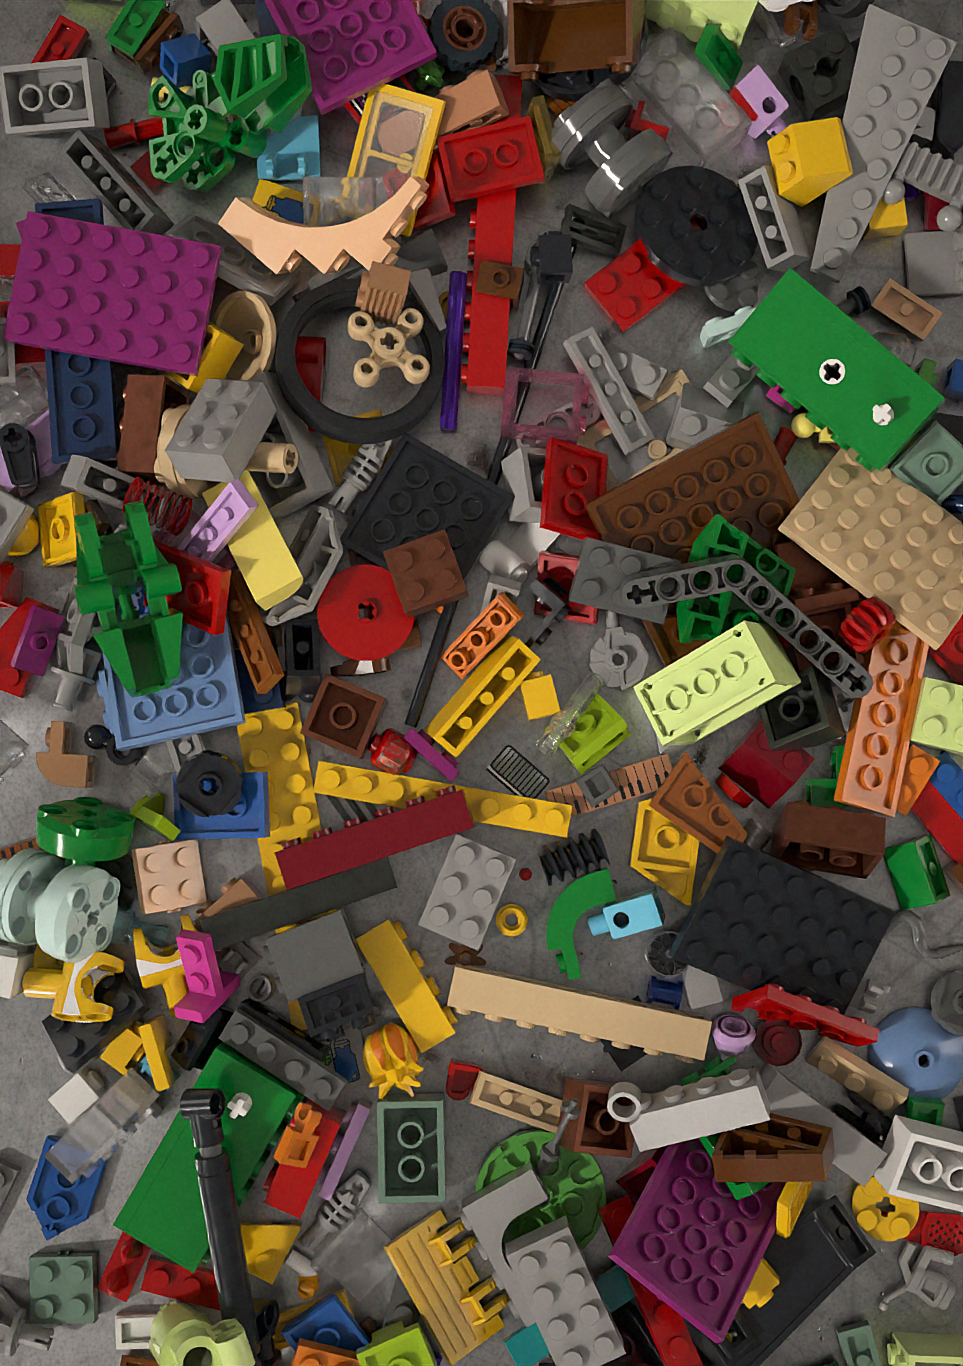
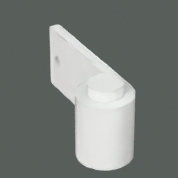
M524 522L505 543L500 539L491 542L483 550L479 562L491 574L524 583L528 577V572L538 562L539 552L542 550L549 551L563 534L540 528V522Z

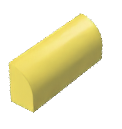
M244 470L240 480L259 506L227 545L255 601L266 611L293 595L301 587L303 576L249 471ZM221 482L202 493L208 507L213 504L229 482Z

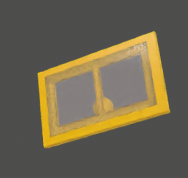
M383 84L367 93L338 215L356 220L373 212L392 198L410 177L420 176L426 181L446 101L388 84ZM412 209L405 220L408 223L401 235L411 237L418 209L416 211Z

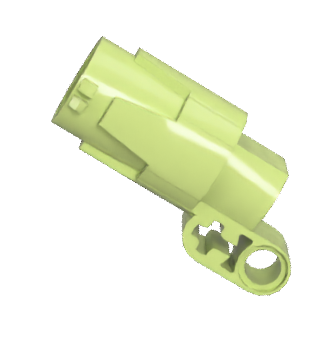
M176 1300L169 1301V1305L165 1303L160 1307V1311L152 1321L149 1348L159 1366L255 1365V1359L245 1330L235 1318L213 1324L206 1314L202 1315L190 1305L177 1303Z

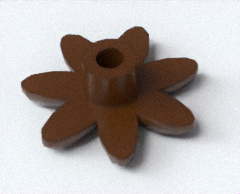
M450 943L449 948L455 955L446 958L444 961L448 965H455L458 962L464 966H484L486 961L476 956L482 951L483 944L480 945L477 951L463 944L460 947L457 944ZM467 956L469 959L465 961L463 957Z

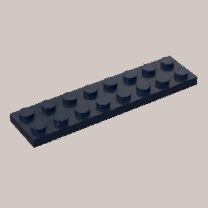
M99 198L35 203V213L104 225L103 203ZM45 349L52 463L68 464L72 454L87 457L94 461L116 460L119 439L113 361Z

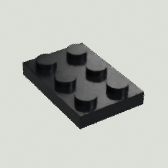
M125 965L123 972L114 973V975L101 979L94 990L95 1002L109 1005L114 1009L111 1020L91 1023L70 1022L57 1019L50 1014L42 1021L66 1070L75 1073L150 1010Z

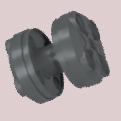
M610 78L601 82L595 89L558 116L547 143L548 152L558 164H561L567 170L580 165L589 158L596 164L599 169L586 185L585 193L594 207L607 218L614 216L640 195L649 182L664 170L673 154L670 146L653 129H647L629 141L621 134L619 130L629 118L633 105L629 102V98L622 89L615 85Z

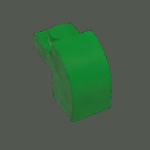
M845 746L830 747L831 779H805L806 802L811 806L823 808L835 806L841 809L850 806L834 801Z

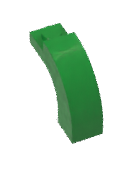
M607 867L601 868V870L589 871L588 874L584 873L570 881L558 893L550 907L545 930L548 952L561 949L562 953L556 954L560 974L567 972L569 980L582 977L573 943V931L577 920L585 911L594 906L617 901Z

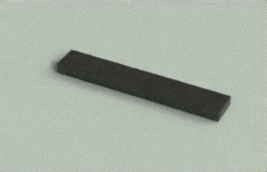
M385 857L200 919L203 932L211 934L215 951L397 888V884L389 859Z

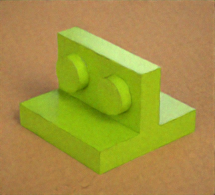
M594 689L544 729L581 775L631 735L626 728L628 725L624 719Z

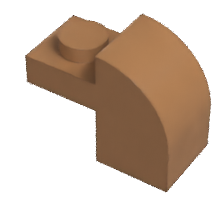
M51 721V727L47 728L45 743L49 747V753L36 752L39 770L46 779L56 785L93 788L95 756L70 754L72 722Z

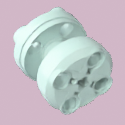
M36 848L24 849L10 859L4 858L0 860V939L25 946L38 943L44 952L68 963L80 962L94 952L103 951L107 948L113 936V924L118 907L117 897L120 892V881L116 877L110 876L105 870L90 865L73 864L64 868L65 863L60 858Z

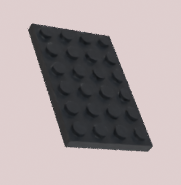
M727 835L676 937L669 955L675 960L747 990L753 991L764 987L765 984L780 985L787 993L807 996L812 999V1003L820 1006L835 1007L839 1009L840 1014L844 1015L896 911Z

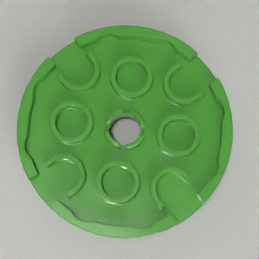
M531 1129L516 1133L500 1142L485 1159L477 1178L475 1192L530 1161L534 1168H536L541 1157L540 1149L542 1145L553 1140L555 1133L544 1129ZM559 1145L561 1154L558 1160L552 1163L546 1176L539 1175L550 1194L549 1200L545 1204H538L522 1213L509 1223L502 1238L505 1252V1243L565 1215L581 1249L583 1250L591 1242L602 1223L597 1208L606 1204L604 1179L592 1154L573 1152Z

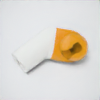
M291 1249L284 1260V1264L298 1273L299 1287L297 1292L299 1296L303 1299H311L319 1289L318 1267L314 1262L296 1250Z

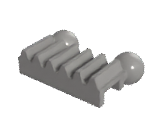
M916 142L908 143L897 168L894 170L884 190L881 200L889 205L899 203L905 195V186L903 184L905 182L949 203V206L943 207L938 212L936 221L941 230L946 232L955 231L963 221V214L961 212L963 206V164L955 165L952 159L945 160L940 153L932 154L929 148L921 149Z

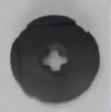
M203 750L199 754L187 759L177 775L176 785L180 803L189 812L199 817L209 818V815L216 816L220 814L221 816L227 814L237 805L241 797L244 776L237 764L228 756L211 750ZM214 778L219 788L217 790L211 788L208 792L203 789L205 783L202 779Z

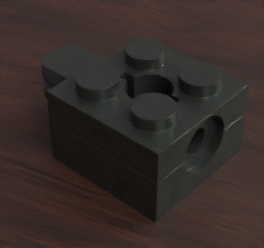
M840 25L786 53L778 69V73L806 122L817 120L846 105L860 37L849 42Z

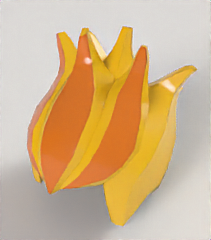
M394 1023L386 1024L373 1034L367 1035L363 1047V1062L372 1078L369 1087L379 1086V1099L381 1100L392 1086L400 1088L412 1098L414 1093L410 1086H421V1082L416 1080L415 1075H419L424 1069L417 1063L419 1048L411 1034L405 1028Z

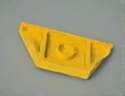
M652 798L638 802L630 866L685 905H691L699 841L648 806Z

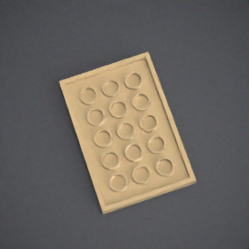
M852 447L848 451L840 448L778 530L865 597H874L878 601H882L896 616L895 620L936 650L943 644L963 615V523L919 489L900 480L888 466L883 472L877 469L869 472L855 460L859 453Z

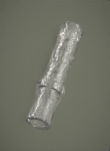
M591 671L588 672L563 709L558 714L553 715L549 721L550 726L536 743V747L540 752L552 757L563 740L572 735L576 722L605 685L604 679L599 674H593Z

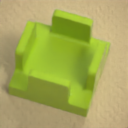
M400 1320L373 1332L372 1342L356 1350L360 1366H437L436 1357L425 1330H421L419 1323L405 1328L403 1321Z

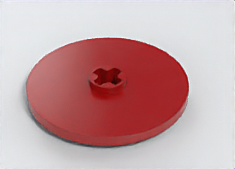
M369 564L355 565L340 571L326 584L318 601L317 618L323 637L335 651L353 660L375 661L393 654L405 643L413 627L414 616L408 618L404 613L390 571L380 566ZM372 606L374 608L372 610L373 619L369 620L366 617L362 620L359 619V607L369 608Z

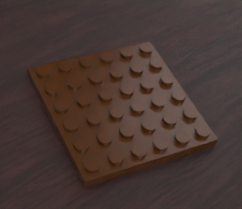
M755 412L588 501L584 505L601 540L677 559L683 564L688 563L694 541L716 514L725 518L731 525L743 531L749 538L776 555V544L792 541L780 532L778 528L800 500L760 413ZM676 602L669 603L664 624L641 619L665 668L711 641L710 639L692 640V642L687 643L679 641ZM785 608L783 615L790 612V610Z

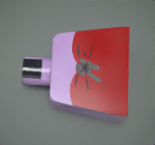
M759 65L750 71L719 104L752 138L756 139L764 130L772 138L788 127L780 115L789 105Z

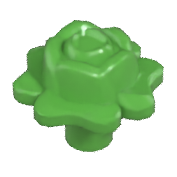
M433 59L417 67L419 76L414 81V84L421 91L428 84L439 88L446 84L442 78L445 69L442 68L438 60Z

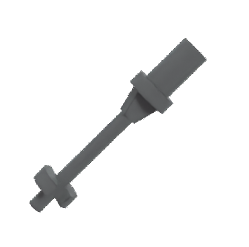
M577 1098L565 1100L562 1103L560 1112L566 1113L553 1140L544 1143L540 1149L541 1157L535 1171L541 1176H546L552 1163L558 1160L561 1154L559 1141L569 1120L577 1119L581 1113V1107L576 1108Z

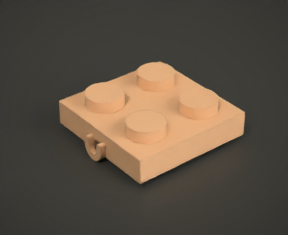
M197 839L170 843V840L156 842L157 846L131 850L141 915L166 910L167 913L181 911V907L207 902Z

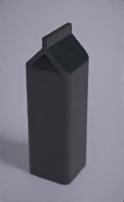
M948 60L932 93L931 108L936 110L934 123L935 132L930 142V152L932 154L940 153L943 159H952L954 161V158L963 149V61Z

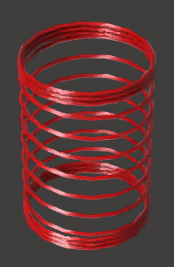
M136 477L125 496L122 514L124 515V505L129 503L130 497V503L132 502L136 488L137 492L133 502L140 500L145 486L149 483L143 500L145 507L148 496L155 486L153 498L146 510L147 513L150 508L148 516L149 525H155L158 529L162 527L163 531L168 530L169 533L176 536L181 534L191 515L192 499L188 497L183 499V495L177 498L176 492L170 496L169 489L163 494V487H160L156 492L157 485L154 484L150 489V481H147L143 487V479ZM162 488V493L155 511L153 512L152 516L150 517L154 500L159 490ZM168 491L169 494L165 507L157 519L160 504ZM175 494L172 509L168 517L166 518L165 522L163 523L164 514L168 506V503L171 497ZM182 496L181 503L177 508L173 518V522L170 525V519L173 509L178 499ZM188 501L187 509L183 516V519L180 522L179 526L176 528L180 513ZM156 512L155 523L150 524V519ZM162 516L161 526L157 527L156 523ZM169 518L168 528L165 530L163 529V525Z

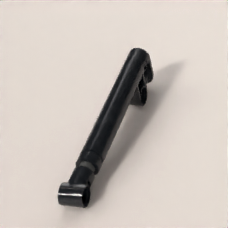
M188 1088L181 1096L180 1111L184 1119L190 1120L194 1146L199 1148V1152L195 1154L194 1158L196 1170L198 1171L197 1176L222 1321L235 1318L243 1326L255 1359L254 1366H277L282 1360L281 1351L275 1348L273 1336L276 1333L275 1328L279 1321L280 1308L275 1299L252 1297L232 1171L229 1165L228 1148L221 1146V1143L225 1140L221 1121L226 1107L225 1094L219 1088Z

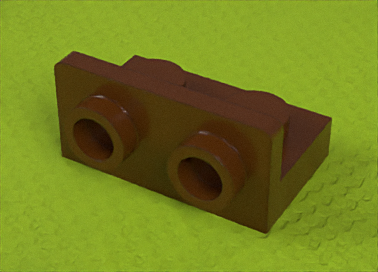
M164 9L134 59L114 47L116 53L143 75H146L150 69L156 68L160 63L161 42L182 36L184 26L180 16L174 11L170 14Z

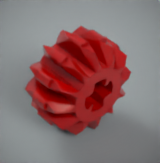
M874 597L868 598L857 607H854L853 611L847 615L845 621L841 623L838 636L850 649L855 650L859 654L866 653L887 636L886 634L893 627L896 616L882 601H878Z

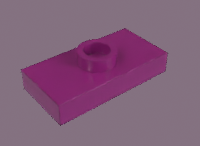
M32 605L10 666L43 677L65 616Z

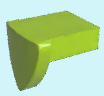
M155 791L144 796L131 808L129 813L135 816V819L149 830L174 842L180 830L162 816L165 795Z

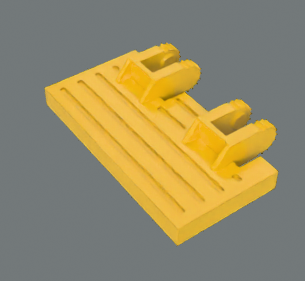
M436 1209L383 1247L449 1365L453 1366L505 1326L498 1312L508 1305L507 1301L510 1298L504 1293L495 1297L494 1300L484 1307L481 1306L479 1300L496 1289L497 1285L493 1276H491L471 1291L468 1290L469 1287L479 1281V1278L464 1254L476 1246L475 1242H477L475 1236L467 1237L452 1249H449L446 1242L462 1232L466 1227L462 1220L458 1219L437 1233L436 1230L447 1223V1220L442 1211Z

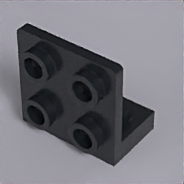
M361 974L298 998L310 1037L321 1038V1041L330 1042L345 1036L344 1030L350 1027L361 1030L376 1024L375 1018L382 1015L379 1008L373 1007Z

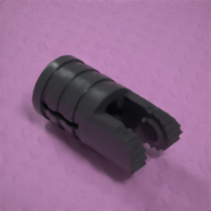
M850 1091L848 1094L850 1101L863 1110L858 1117L842 1105H839L834 1112L883 1148L893 1122L892 1119L884 1115L882 1111L878 1110L876 1106L857 1092Z

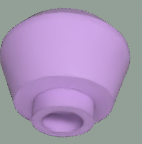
M736 1014L722 1015L715 1019L711 1025V1034L716 1048L729 1057L744 1054L756 1036L752 1024L746 1018Z

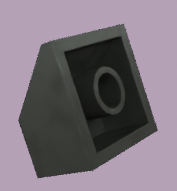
M813 666L797 672L801 683L759 706L769 747L772 751L817 747L846 735L830 679Z

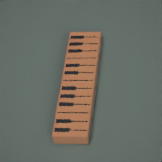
M663 754L609 771L610 776L620 791L593 808L576 782L545 791L547 801L572 805L571 817L657 791L671 772L672 766L668 754Z

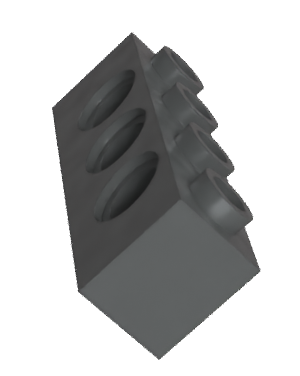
M77 129L59 151L62 158L125 229L162 235L174 225L170 218L99 139Z

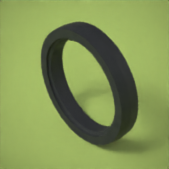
M361 279L332 281L314 288L301 297L293 305L283 321L277 336L275 350V370L280 389L294 413L309 427L329 438L351 444H377L398 438L422 421L439 395L445 366L444 350L440 335L424 309L407 295L402 311L407 308H415L423 317L422 330L413 339L419 348L420 354L429 362L430 370L427 379L422 382L419 391L410 402L391 414L375 418H357L338 413L318 401L306 388L299 375L295 359L297 340L304 328L313 319L335 308L355 306Z

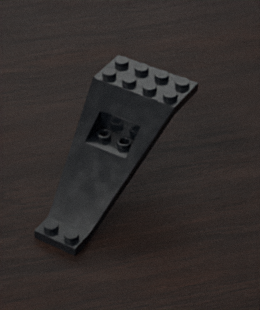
M836 1195L812 1212L799 1217L790 1237L787 1239L777 1235L775 1230L763 1258L779 1275L780 1283L771 1290L774 1293L773 1297L762 1307L759 1308L755 1304L752 1308L748 1309L744 1303L739 1306L728 1330L732 1337V1343L726 1337L723 1342L715 1343L682 1317L703 1366H760L857 1267L876 1254L874 1248ZM634 1297L611 1313L623 1339L626 1354L601 1366H664Z

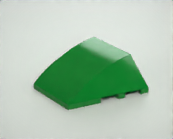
M716 514L694 541L688 562L729 554L739 555L788 598L796 569L767 548L762 547L749 538L746 533L738 530L727 522L725 518ZM731 565L726 573L727 578H738L743 570L742 565ZM707 571L697 572L693 578V583L696 585L706 584L710 578V573ZM759 586L753 589L751 599L756 601L763 599L767 592L766 587ZM733 591L676 602L679 641L681 643L700 639L713 640L743 621L768 624ZM785 608L780 609L776 613L775 620L777 622H781Z

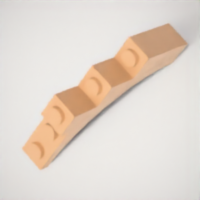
M420 176L410 177L392 198L373 212L354 221L334 226H310L291 222L268 212L248 197H237L218 224L275 274L293 272L302 261L300 255H303L323 274L334 273L335 271L340 272L350 260L348 253L370 271L372 261L394 266L398 260L396 253L401 246L392 239V236L396 238L405 229L408 223L405 220L412 209L416 211L427 198L425 191L430 185Z

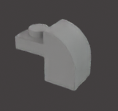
M688 965L687 969L681 974V981L687 1005L691 1010L722 1002L723 998L717 977Z

